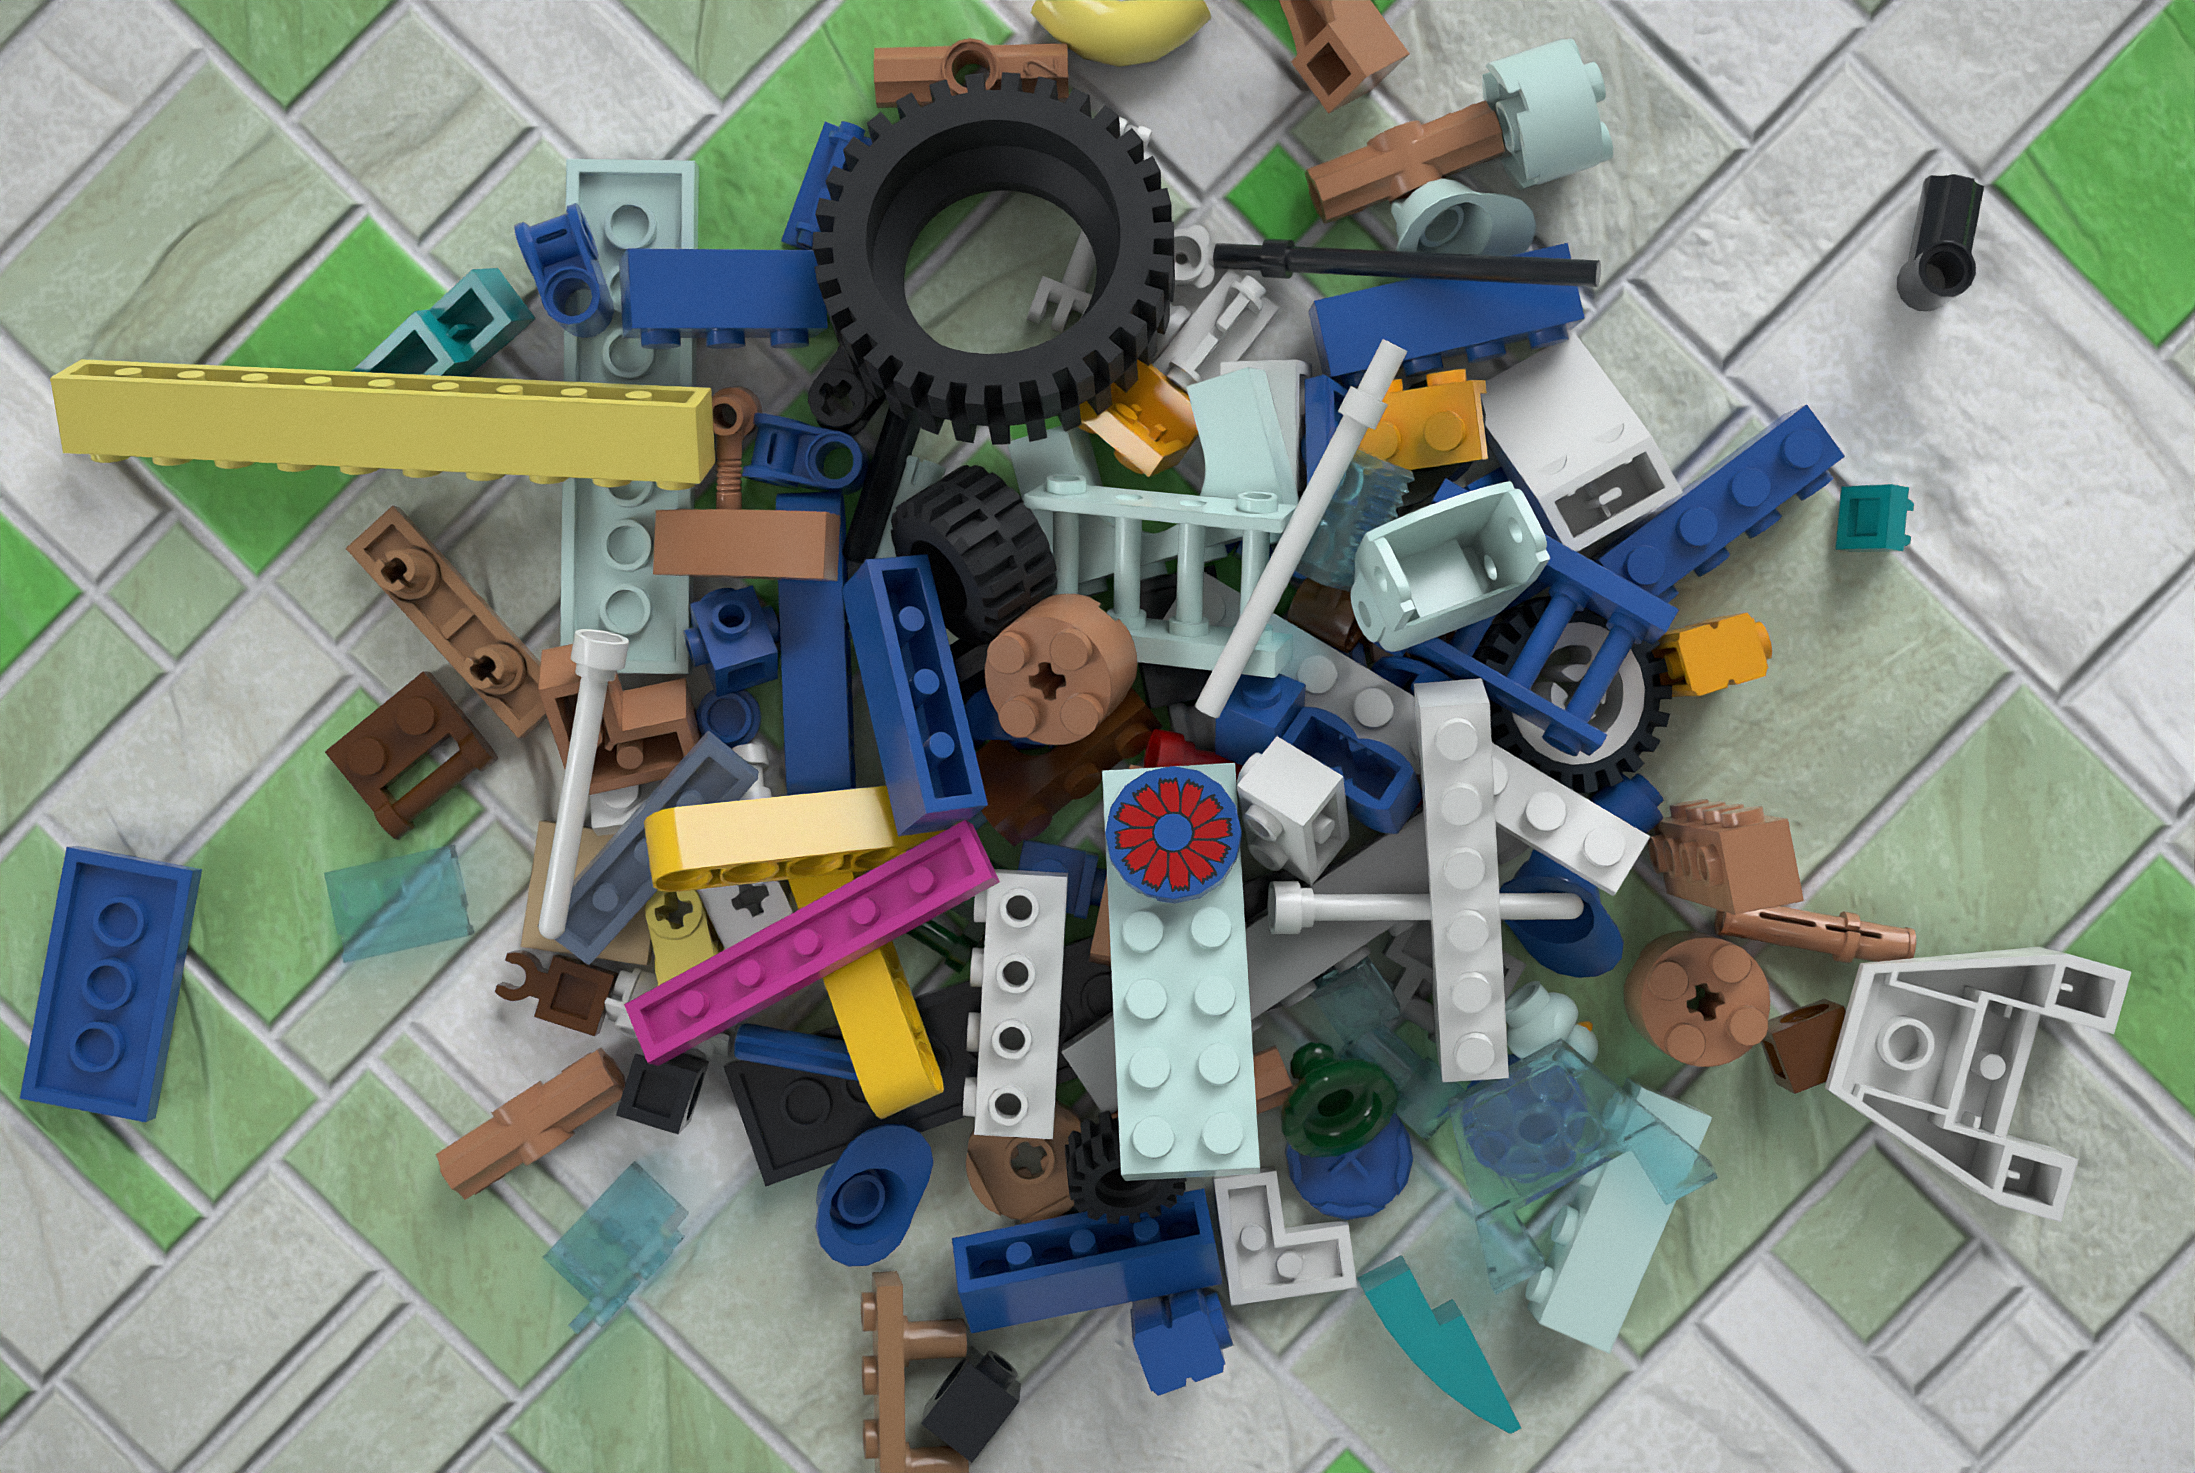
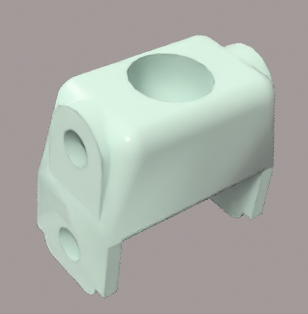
M1511 481L1483 487L1424 507L1365 533L1355 554V577L1351 589V604L1357 623L1366 638L1373 643L1379 641L1380 645L1387 651H1401L1492 617L1504 610L1538 578L1550 560V556L1546 551L1547 541L1545 534L1524 493L1520 489H1515Z

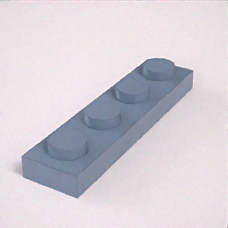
M707 731L574 879L565 931L559 938L554 940L590 965L657 891L653 887L644 829L646 817L668 808L739 801L758 780L759 771L710 731Z

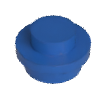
M713 689L704 696L698 706L697 725L702 736L707 731H710L732 749L739 745L748 744L756 736L761 725V710L754 696L745 689L720 697H716Z

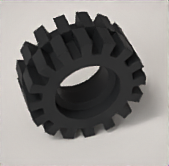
M1109 1110L1098 1113L1100 1123L1095 1124L1088 1118L1080 1123L1081 1132L1073 1130L1068 1136L1069 1144H1065V1161L1070 1200H1074V1207L1079 1212L1087 1209L1088 1218L1097 1221L1103 1214H1106L1107 1223L1118 1224L1120 1216H1129L1130 1224L1141 1222V1213L1147 1212L1151 1218L1161 1215L1160 1205L1162 1204L1171 1209L1177 1204L1176 1195L1183 1196L1186 1190V1178L1125 1181L1121 1175L1118 1117L1112 1118Z

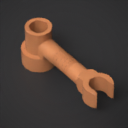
M730 386L719 390L712 396L713 429L716 434V458L718 459L716 461L718 465L716 467L718 471L716 474L718 478L716 480L718 484L716 486L718 490L716 492V509L742 510V486L740 485L742 483L740 479L742 477L740 473L742 471L740 467L742 465V440H744V436L757 428L753 424L754 414L762 413V406L758 397L748 388ZM724 404H729L736 411L737 419L734 425L727 423L723 418L722 408Z

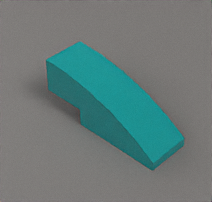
M498 268L472 269L429 310L413 312L351 372L467 377L504 348L536 318Z
M1402 1255L1357 1278L1387 1331L1412 1362L1440 1389L1478 1417L1509 1434L1521 1429L1471 1329L1453 1299L1431 1310Z

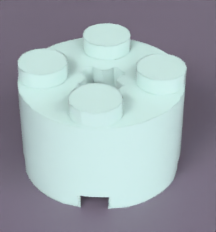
M1572 38L1567 40L1559 39L1486 65L1490 72L1483 74L1482 77L1484 101H1487L1489 107L1495 111L1503 132V142L1512 154L1502 158L1501 162L1516 188L1524 190L1597 166L1599 163L1613 158L1612 140L1606 125L1602 121L1600 122L1597 103L1604 101L1606 97L1602 74L1595 62L1583 65L1578 47Z

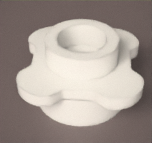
M1193 225L1188 230H1174L1175 257L1180 253L1187 256V262L1183 265H1179L1175 261V288L1176 286L1192 284L1198 289L1208 287L1214 279L1215 271L1208 264L1207 251L1211 237L1209 232L1202 226Z

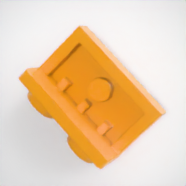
M1137 360L1138 381L1127 393L1113 382L1111 384L1112 406L1098 416L1087 401L1081 403L1079 407L1082 425L1078 427L1088 433L1098 434L1115 449V457L1126 468L1135 473L1146 474L1148 477H1151L1178 465L1199 436L1189 395L1151 363L1148 366Z
M1466 369L1427 374L1428 387L1403 391L1402 379L1393 380L1382 402L1388 404L1375 430L1368 427L1352 458L1354 477L1359 478L1488 459L1480 394L1487 393L1485 380L1467 381Z

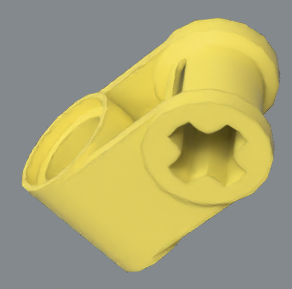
M657 890L647 901L645 916L655 955V973L658 986L725 950L697 890L680 892ZM678 899L693 905V912L683 916L684 926L669 920V913L678 910Z

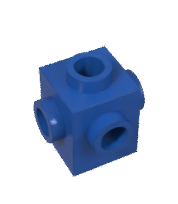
M753 585L738 590L733 588L716 589L706 594L700 601L690 603L692 628L683 630L685 644L693 666L705 665L716 697L778 679V651L775 643L780 642L779 624L771 605L760 606Z

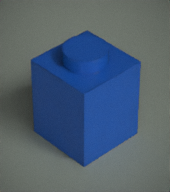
M1280 673L1275 678L1241 674L1219 718H1216L1215 754L1242 766L1253 754H1263L1277 736L1279 738L1283 737L1302 707H1305L1306 684Z

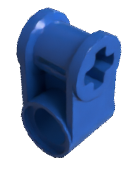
M577 203L568 205L566 214L533 226H529L526 222L515 224L514 230L518 245L534 277L543 306L548 315L573 336L581 338L595 337L605 331L611 323L614 314L613 300L598 261L599 254L594 237L580 206ZM577 290H591L592 299L587 310L576 316L566 315L565 304L568 297Z
M764 413L754 414L753 424L758 427L751 465L744 466L742 477L781 487L795 489L801 487L821 492H843V495H850L863 487L871 461L867 451L850 435L840 431L811 426L786 417ZM837 448L850 449L853 454V467L851 471L840 479L827 478L824 472L826 456Z

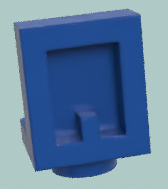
M1030 839L1023 841L1018 870L1068 873L1066 913L1074 914V917L1087 919L1089 905L1100 907L1107 869L1097 867L1099 853Z

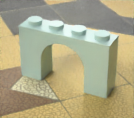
M1247 367L1186 386L1205 457V480L1200 496L1237 499L1238 494L1244 492H1268L1278 495L1279 504L1298 505L1300 500L1265 370ZM1061 425L1046 430L1047 438L1029 442V438L1026 436L1013 440L1011 444H1008L1023 501L1026 493L1046 483L1047 477L1055 474L1082 475L1087 478L1086 485L1103 487L1089 433L1079 427L1065 432ZM1031 509L1048 539L1049 548L1053 555V511ZM1079 513L1078 594L1092 596L1108 591L1106 579L1114 577L1115 517ZM1179 523L1160 533L1154 534L1142 531L1140 581L1168 574L1165 562L1178 559ZM1205 526L1204 563L1227 557L1225 545L1243 540V530ZM1270 532V545L1278 543L1283 532Z

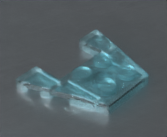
M1562 1038L1508 1066L1509 1078L1483 1080L1448 1099L1449 1113L1466 1185H1468L1479 1240L1480 1244H1482L1488 1278L1495 1295L1546 1269L1543 1254L1515 1211L1614 1158L1632 1151L1665 1205L1718 1179L1715 1168L1708 1158Z

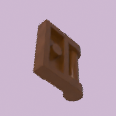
M427 671L420 673L325 751L331 761L372 809L381 827L396 840H400L414 829L413 820L473 771L478 769L483 772L498 760L494 749L432 673ZM452 736L458 743L460 750L397 801L387 788Z

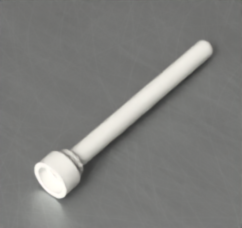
M576 630L570 659L577 663L575 673L581 676L539 920V931L547 939H557L565 931L608 681H614L617 670L625 668L629 640L621 635L601 630Z
M1271 881L1269 885L1268 923L1271 934H1299L1301 928L1313 927L1314 921L1431 920L1430 894H1314L1312 888H1301L1299 881ZM1499 893L1501 920L1575 919L1582 914L1584 909L1582 899L1574 893Z

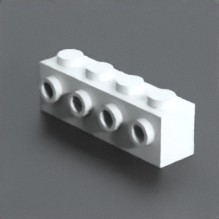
M994 869L1000 882L975 895L974 922H986L985 947L972 949L970 986L982 987L981 1013L969 1012L967 1051L979 1052L977 1077L965 1078L963 1116L975 1117L974 1135L1053 1139L1068 873Z

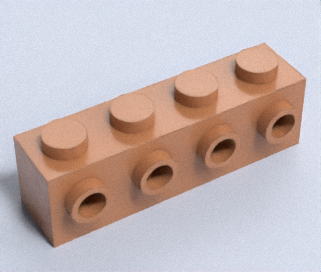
M1708 799L1673 804L1669 806L1671 816L1665 817L1654 827L1655 835L1650 836L1648 840L1651 864L1657 874L1663 873L1666 893L1734 915L1804 901L1789 821L1787 818L1764 815L1762 806L1744 808L1743 804L1726 805L1725 801L1709 803Z

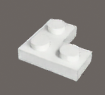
M1275 1166L1260 1168V1174L1212 1176L1231 1306L1357 1288L1349 1225L1346 1219L1285 1228Z

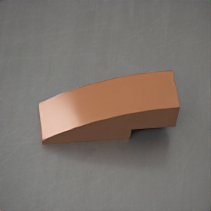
M656 510L653 574L765 580L837 581L840 516L818 511Z

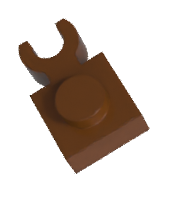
M515 950L507 953L505 961L521 966L525 971L526 979L522 986H514L506 982L497 984L495 993L498 996L509 1001H519L529 996L537 998L539 1002L534 1017L594 1037L600 1033L606 1015L605 1000L607 997H612L619 973L593 964L588 965L583 961L562 954L553 956L550 968L546 969L543 968L540 960L528 951Z

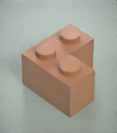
M573 644L542 650L538 688L564 769H566L581 676L575 673L577 663L570 659ZM616 674L614 681H608L589 795L663 780L701 739V733L697 725V715L686 678L625 691L622 690L618 674Z

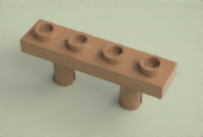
M391 506L345 548L517 738H525L547 718L538 691L541 662L400 507Z
M872 1272V1292H861L862 1331H873V1355L862 1356L863 1395H874V1419L863 1420L864 1458L875 1459V1473H969L968 1459L951 1446L910 1448L909 1442H906L904 1367H909L911 1360L966 1357L967 1336L965 1321L963 1318L908 1322L907 1316L903 1315V1284L898 1272Z

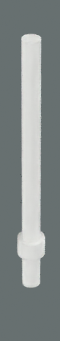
M1382 339L1358 388L1352 386L1349 388L1338 412L1343 414V417L1195 704V707L1201 712L1214 718H1219L1368 427L1375 430L1388 404L1382 402L1408 351Z

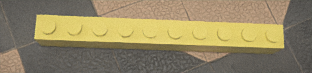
M84 359L77 361L50 378L63 453L90 454L91 460L99 463L118 462L134 456L152 457V461L156 465L174 466L197 459L214 460L216 467L224 469L243 468L259 462L277 463V468L286 472L306 471L321 465L339 466L340 472L349 475L369 474L380 468L402 469L403 475L411 478L432 477L445 471L465 472L466 477L474 481L496 480L504 477L505 474L528 475L529 480L537 484L560 483L569 477L593 479L595 485L601 487H620L632 481L656 482L657 487L664 490H685L700 484L715 464L711 388Z

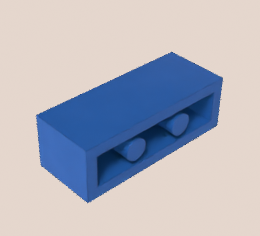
M628 248L619 259L623 338H641V347L646 349L677 348L681 346V338H706V347L713 349L745 347V338H770L772 348L792 349L809 346V338L816 337L828 328L827 309L817 283L814 266H818L813 250Z

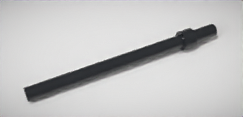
M1265 239L1262 245L1217 243L1213 252V263L1216 269L1261 271L1264 278L1290 279L1293 273L1598 287L1601 276L1600 260L1297 247L1293 240Z

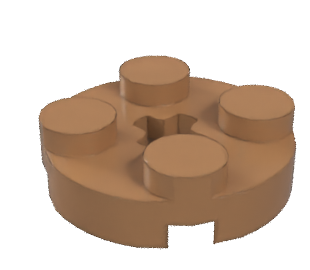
M1056 1098L1053 1139L974 1135L973 1128L968 1142L966 1172L976 1197L988 1210L999 1216L1003 1214L1010 1219H1019L1021 1223L1056 1218L1070 1210L1074 1206V1200H1070L1065 1144H1069L1068 1136L1073 1130L1081 1132L1080 1123L1083 1122L1072 1108L1061 1103ZM1028 1141L1032 1147L1041 1145L1045 1149L1047 1154L1040 1159L1042 1170L1039 1173L1032 1174L1028 1167H1021L1019 1169L1014 1167L1012 1160L1019 1155L1017 1145Z

